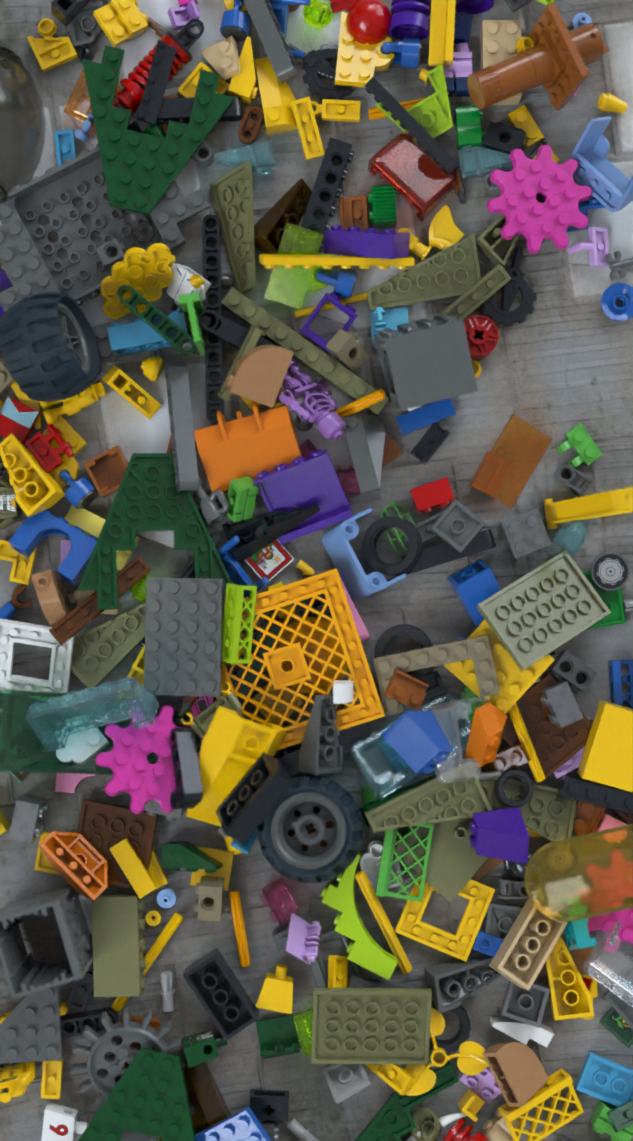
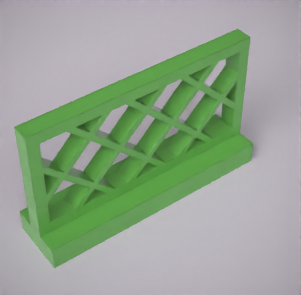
M199 293L178 296L186 318L190 319L194 343L200 355L205 356L203 332L198 322V315L204 311Z
M419 824L414 829L412 826H408L411 831L404 836L400 835L398 828L385 830L375 891L376 896H389L422 902L434 824ZM420 827L429 828L428 835L422 840L415 832ZM414 833L419 842L410 848L404 839ZM402 841L408 850L399 856L394 849L395 845ZM421 844L425 849V855L418 859L412 850ZM410 852L416 861L407 867L401 858ZM399 860L405 869L396 875L392 870V865ZM419 864L422 868V874L415 878L409 869ZM408 872L413 880L403 886L398 877ZM396 879L402 888L397 892L388 891L389 884ZM416 883L419 887V895H410L406 889Z

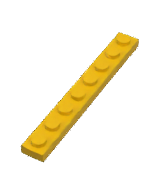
M259 254V262L265 265V268L270 269L277 268V265H284V268L294 269L296 265H303V268L314 269L315 265H322L324 269H333L334 266H341L342 269H352V266H359L360 269H371V266H378L379 269H389V266H396L397 269H408V266H414L415 258L411 256L383 259L348 255Z

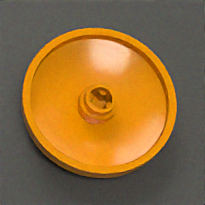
M306 617L305 619L315 624L318 617ZM321 618L317 626L327 630L331 622ZM296 620L288 626L296 630L301 621ZM303 623L299 632L309 636L313 627ZM333 624L330 632L338 636L335 624ZM284 629L281 638L290 642L294 633ZM315 629L311 638L321 642L325 633ZM297 635L293 643L300 641L303 648L306 639ZM328 635L323 644L334 648L337 639ZM278 641L275 649L286 646V644ZM309 641L305 650L315 655L319 646ZM339 642L336 651L344 654L341 643ZM321 647L317 656L327 661L331 652ZM304 654L309 666L312 657ZM333 654L330 663L339 667L343 658ZM315 659L311 668L321 673L325 664ZM284 661L282 668L285 671H290L293 665L290 661ZM345 661L342 667L346 671L348 669L347 661ZM327 666L324 675L333 679L337 670ZM340 672L336 680H341L345 674ZM311 673L312 679L306 681L315 685L319 676ZM321 678L317 686L327 691L331 682ZM300 683L291 685L290 687L297 690ZM302 684L299 692L310 694L312 688Z

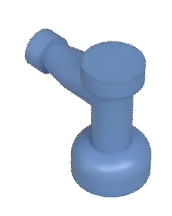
M90 111L87 114L88 118L83 121V127L76 129L74 135L84 142H88L90 138L88 132L94 124L93 115Z

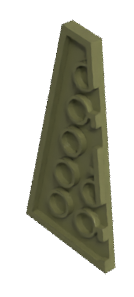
M475 233L366 291L369 311L376 310L377 307L389 308L462 295L481 279Z

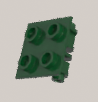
M293 1014L255 1021L262 1059L300 1053Z

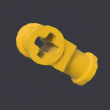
M399 229L397 232L410 233L409 254L413 253L420 258L421 262L424 261L432 247H427L419 242V238L414 236L409 229Z

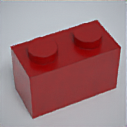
M447 477L410 489L409 491L416 512L421 511L422 514L433 511L432 507L437 505L440 508L451 505L450 501L454 499Z

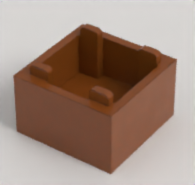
M116 445L83 464L101 498L106 499L117 493L129 462L121 447Z

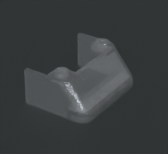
M490 696L450 701L435 705L429 710L433 712L453 749L448 758L435 767L436 777L441 783L448 784L494 779L501 776V771L481 773L480 765L476 760L463 759L458 720L469 717L472 712V706L486 704L490 701Z
M618 921L600 937L597 946H594L585 959L583 970L633 1007V959L619 949L621 939L617 933L622 923Z

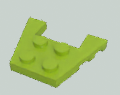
M442 64L426 73L436 92L406 110L433 139L453 127ZM381 102L377 103L376 106L410 137L408 135L409 131L407 129L404 130L399 125L400 122L398 120L395 121L391 117L392 113L390 111L386 112L382 108L384 105ZM415 137L412 139L415 143L418 141Z

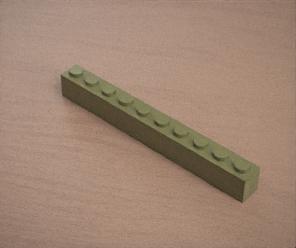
M233 287L222 300L221 304L225 310L249 327L253 325L266 332L263 337L273 344L293 351V356L298 362L353 401L377 391ZM386 397L384 400L365 409L374 416H378L388 403L389 398Z

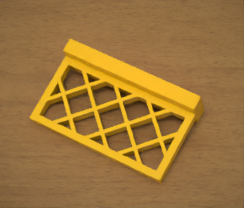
M562 1068L548 1076L549 1080L524 1106L509 1107L505 1103L497 1108L507 1125L513 1141H519L521 1133L528 1134L526 1141H540L584 1113L572 1085L573 1080ZM568 1087L567 1096H560L561 1090ZM552 1097L551 1106H544L545 1100ZM558 1099L565 1101L562 1111L555 1109ZM569 1103H574L577 1109L571 1113L567 1112ZM537 1108L534 1118L527 1116L530 1109ZM542 1109L549 1111L546 1121L539 1119ZM553 1113L560 1114L559 1120L552 1123ZM521 1118L518 1128L513 1127L511 1121ZM526 1120L533 1121L530 1131L523 1129ZM537 1124H544L543 1130L536 1133Z

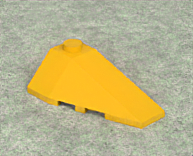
M268 57L254 59L267 135L297 130L290 104L296 98L287 82L281 83L278 80Z
M11 433L0 443V455L4 467L7 468L10 484L14 488L15 499L28 517L51 508L65 496V492L55 479L45 471L42 465L14 434Z

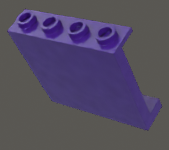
M317 449L311 452L310 456L305 458L299 456L293 459V462L290 464L282 463L275 466V469L272 471L264 470L256 474L257 477L254 479V484L258 485L269 512L282 509L286 512L294 510L295 506L299 505L301 507L311 506L313 502H317L320 508L318 513L280 536L278 539L281 544L353 517L352 508L327 449L323 451Z

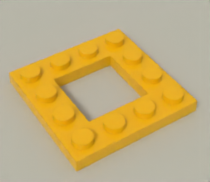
M473 879L468 881L458 893L459 896L469 899L454 935L421 921L433 891V887L425 880L422 902L406 900L394 931L466 962L495 889ZM416 883L413 884L410 895H419V887Z

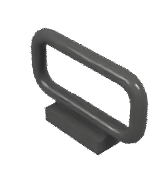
M335 929L323 932L318 936L320 938V941H318V957L309 965L317 988H328V969L320 949L321 942L334 936H339L345 951L350 944V939L334 931ZM349 960L354 976L363 977L359 965Z

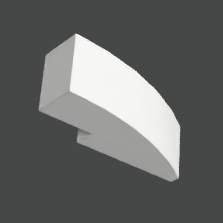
M493 1016L490 1018L492 1027L525 1045L529 1039H532L547 1048L554 1035L552 1029L542 1023L538 1028L506 1016Z

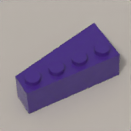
M331 225V229L324 230L323 253L383 259L408 257L410 233L395 232L393 229L377 231V228L360 230V227H348V229H343V226Z

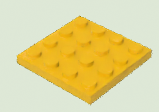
M484 619L467 639L488 635L500 693L480 696L473 659L448 663L443 666L485 703H491L506 714L555 659L548 654L521 671Z

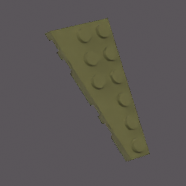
M245 161L210 184L236 288L241 294L256 288L252 161Z
M146 602L74 639L71 671L90 691H93L145 638Z
M466 761L378 805L364 814L372 831L376 832L399 827L417 826L419 824L472 818L474 813L493 810L470 761Z
M474 771L491 807L497 810L515 808L505 806L496 797L494 787L499 776ZM508 778L503 785L505 796L510 800H519L525 793L524 783ZM533 784L532 798L527 804L519 807L525 826L562 849L569 851L577 801L557 797L558 789Z

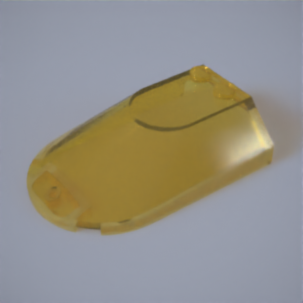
M632 824L558 840L540 847L530 858L524 876L525 889L534 907L548 918L563 922L576 921L633 908Z

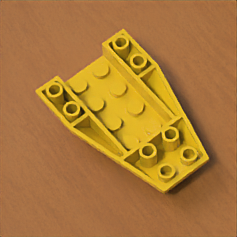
M218 706L202 740L198 757L203 798L193 809H187L186 816L221 827L216 814L217 808L263 752L274 757L287 729L272 723L265 726L241 718L234 710Z

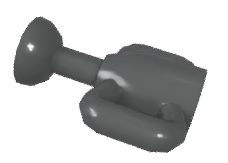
M198 477L199 487L196 492L201 501L200 505L196 507L198 511H202L206 519L204 524L208 528L225 518L224 513L229 510L230 503L224 492L220 489L214 490L210 496H207L202 487L205 480L203 477ZM216 497H218L223 508L215 501Z

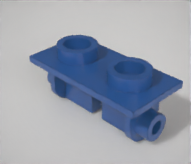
M479 931L473 950L494 957L504 940Z

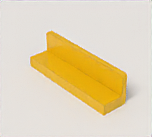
M431 0L429 66H439L441 64L448 67L452 66L456 0Z

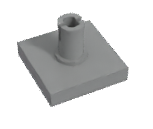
M331 1064L323 1069L334 1101L337 1104L354 1094H358L363 1088L371 1084L363 1064Z

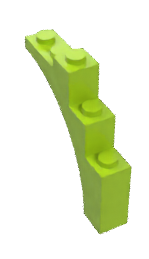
M358 852L351 865L338 876L336 882L339 885L333 882L329 886L325 885L321 894L324 897L322 903L342 912V914H337L333 923L337 925L334 931L355 941H351L346 950L349 953L347 959L390 980L398 963V958L385 951L373 939L365 928L358 912L355 900V875L362 855Z

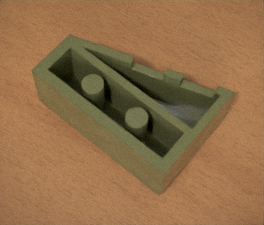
M503 214L476 239V246L495 266L500 263L502 267L505 266L520 235L517 234L510 240L502 238L500 232L506 224V218Z

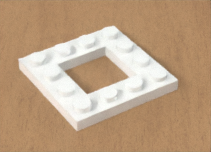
M0 618V693L8 695L9 691L32 699L66 704L74 636L61 646L48 631L52 627ZM15 642L52 648L49 680L12 674Z

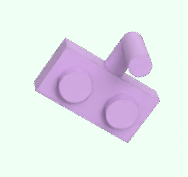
M588 228V242H580L568 247L567 253L571 255L581 250H589L590 267H609V264L605 261V255L609 253L608 228Z

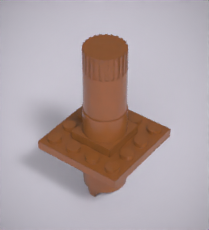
M555 3L548 4L528 35L534 42L533 47L468 76L467 88L472 102L478 109H484L528 89L542 85L546 89L550 103L555 107L556 111L563 109L589 75L586 66L600 60L603 54L610 51L608 46L604 47L598 26L588 23L568 31Z

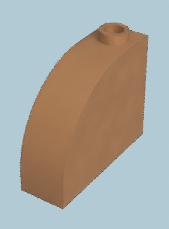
M261 345L249 350L237 361L232 374L228 375L225 382L226 389L231 393L273 408L294 352L277 345Z
M47 570L31 575L43 613L50 626L53 627L71 612V607L57 570Z
M519 1042L498 1043L490 1046L483 1053L509 1107L524 1106L549 1080L537 1055L525 1044Z

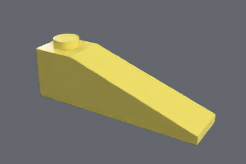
M73 505L65 517L70 526H77L84 531L85 535L89 537L92 535L97 539L105 523V519L85 509H76ZM135 535L137 547L141 538ZM116 551L118 570H122L127 566L134 551Z

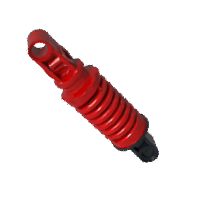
M191 19L176 36L168 31L164 33L161 40L165 44L177 48L168 81L173 80L172 75L177 76V70L181 71L183 69L182 63L186 65L193 60L188 50L204 32V25L199 19ZM191 25L198 27V34H193L190 31ZM157 45L148 52V55L143 57V61H140L138 66L133 68V72L128 73V78L120 81L122 89L119 93L116 92V100H114L113 106L131 110V115L133 116L136 114V110L140 107Z

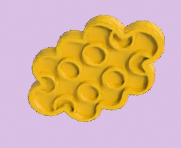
M155 243L148 247L147 250L140 247L131 248L124 254L123 261L117 262L112 266L111 276L105 277L100 284L102 296L105 298L103 311L108 318L120 319L127 313L133 314L118 299L117 291L123 285L131 286L149 302H154L161 298L162 288L169 286L173 281V272L169 266L172 255L167 245ZM126 292V293H124L123 299H124V300L130 299L131 296H132V293H131V292ZM140 305L138 312H145L147 305Z

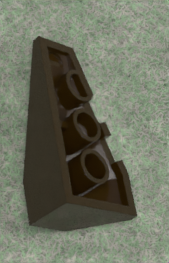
M300 179L254 226L255 247L264 254H290L294 249L295 243L293 241L296 232L300 230L301 226L299 223L302 215L306 212L312 191L303 179Z
M186 1060L184 1069L189 1102L194 1106V1114L191 1115L193 1127L198 1134L231 1116V1113L206 1062L189 1068Z

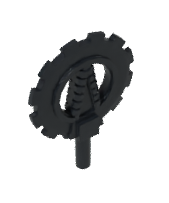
M288 43L290 50L302 51L297 47L293 46L292 44ZM328 44L321 45L319 50L315 51L313 49L308 54L305 53V57L301 59L304 61L302 68L305 70V75H302L304 84L307 83L310 87L308 91L312 95L320 96V100H342V96L345 94L349 96L353 92L351 89L353 86H327L320 82L317 77L321 76L335 82L336 68L327 60L337 61L338 45L334 44V47H328Z
M516 246L512 266L509 269H505L512 279L502 286L501 309L495 304L494 294L483 303L484 308L481 309L484 315H489L497 325L499 322L504 323L505 327L513 326L512 323L515 322L520 324L526 320L525 316L527 314H532L535 308L532 307L533 301L537 299L536 293H533L532 290L534 285L530 279L527 281L523 277L525 274L520 272L521 270H518L523 252L522 247ZM519 289L522 296L521 303L516 310L508 312Z

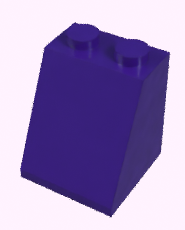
M519 807L474 813L472 815V822L469 823L472 834L469 835V843L471 847H474L476 855L527 863L529 834Z

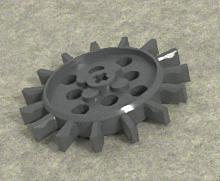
M125 1007L122 1016L123 1022L112 1024L106 1012L102 1013L101 1021L105 1029L99 1033L85 1025L83 1034L92 1040L90 1047L74 1043L72 1052L73 1054L87 1057V1062L72 1064L71 1075L88 1073L89 1079L79 1084V1093L82 1094L95 1087L100 1092L96 1096L94 1107L98 1108L120 1078L116 1076L124 1074L141 1047L148 1049L156 1048L158 1051L167 1053L182 1048L181 1038L167 1043L163 1038L170 1031L171 1023L169 1021L155 1030L149 1026L152 1015L151 1010H147L140 1023L130 1021L131 1013L129 1007ZM116 1035H119V1036H121L122 1038L119 1039V1040H117V1039H114L113 1037L116 1036ZM132 1042H139L140 1045L134 1046V1045H132L131 1043H132ZM107 1052H112V1053H114V1055H113V1056H108V1055H106V1053H107ZM180 1058L182 1069H184L185 1059ZM102 1068H103V1069H106L107 1071H106V1072H100L99 1069H102Z

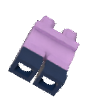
M468 43L457 44V52H453L452 66H443L448 97H452L454 91L455 97H470L467 79L472 74V52H469Z

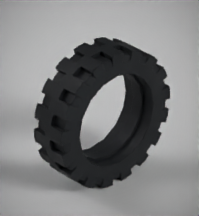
M432 1000L431 1007L437 1010L434 1001ZM462 1005L448 1010L455 1013L460 1020L458 1033L448 1040L435 1038L437 1047L443 1048L446 1053L459 1050L460 1044L465 1042L466 1039L468 1040L470 1036V1020ZM430 1037L429 1048L432 1050L434 1047Z

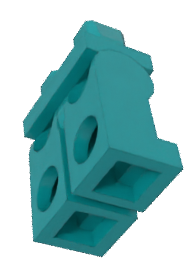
M579 896L563 899V911H559V914L568 921L564 929L568 951L597 946L596 939L589 936L587 928L588 916L585 913L588 912L587 906H581Z

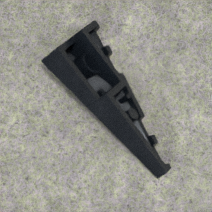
M313 502L311 506L301 507L299 505L295 506L294 510L286 512L284 509L257 515L256 519L248 521L242 519V521L231 525L224 523L222 527L228 540L234 536L240 538V542L232 548L234 555L240 563L318 513L320 508L317 502Z

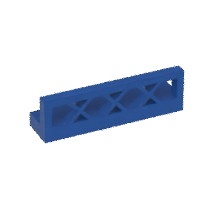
M632 659L608 660L611 703L623 706V702L626 701L630 704V708L633 709ZM620 664H628V672L622 677ZM623 681L629 685V691L624 696L622 695L621 685Z

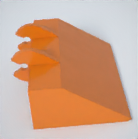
M254 401L252 402L254 415L243 417L241 410L236 411L238 419L226 422L224 414L218 411L217 419L219 424L194 431L197 449L212 492L218 489L222 491L228 490L230 480L248 476L254 481L255 477H257L256 474L264 470L272 471L275 469V466L282 463L290 464L293 462V459L302 456L293 416L287 405L261 412L259 404Z

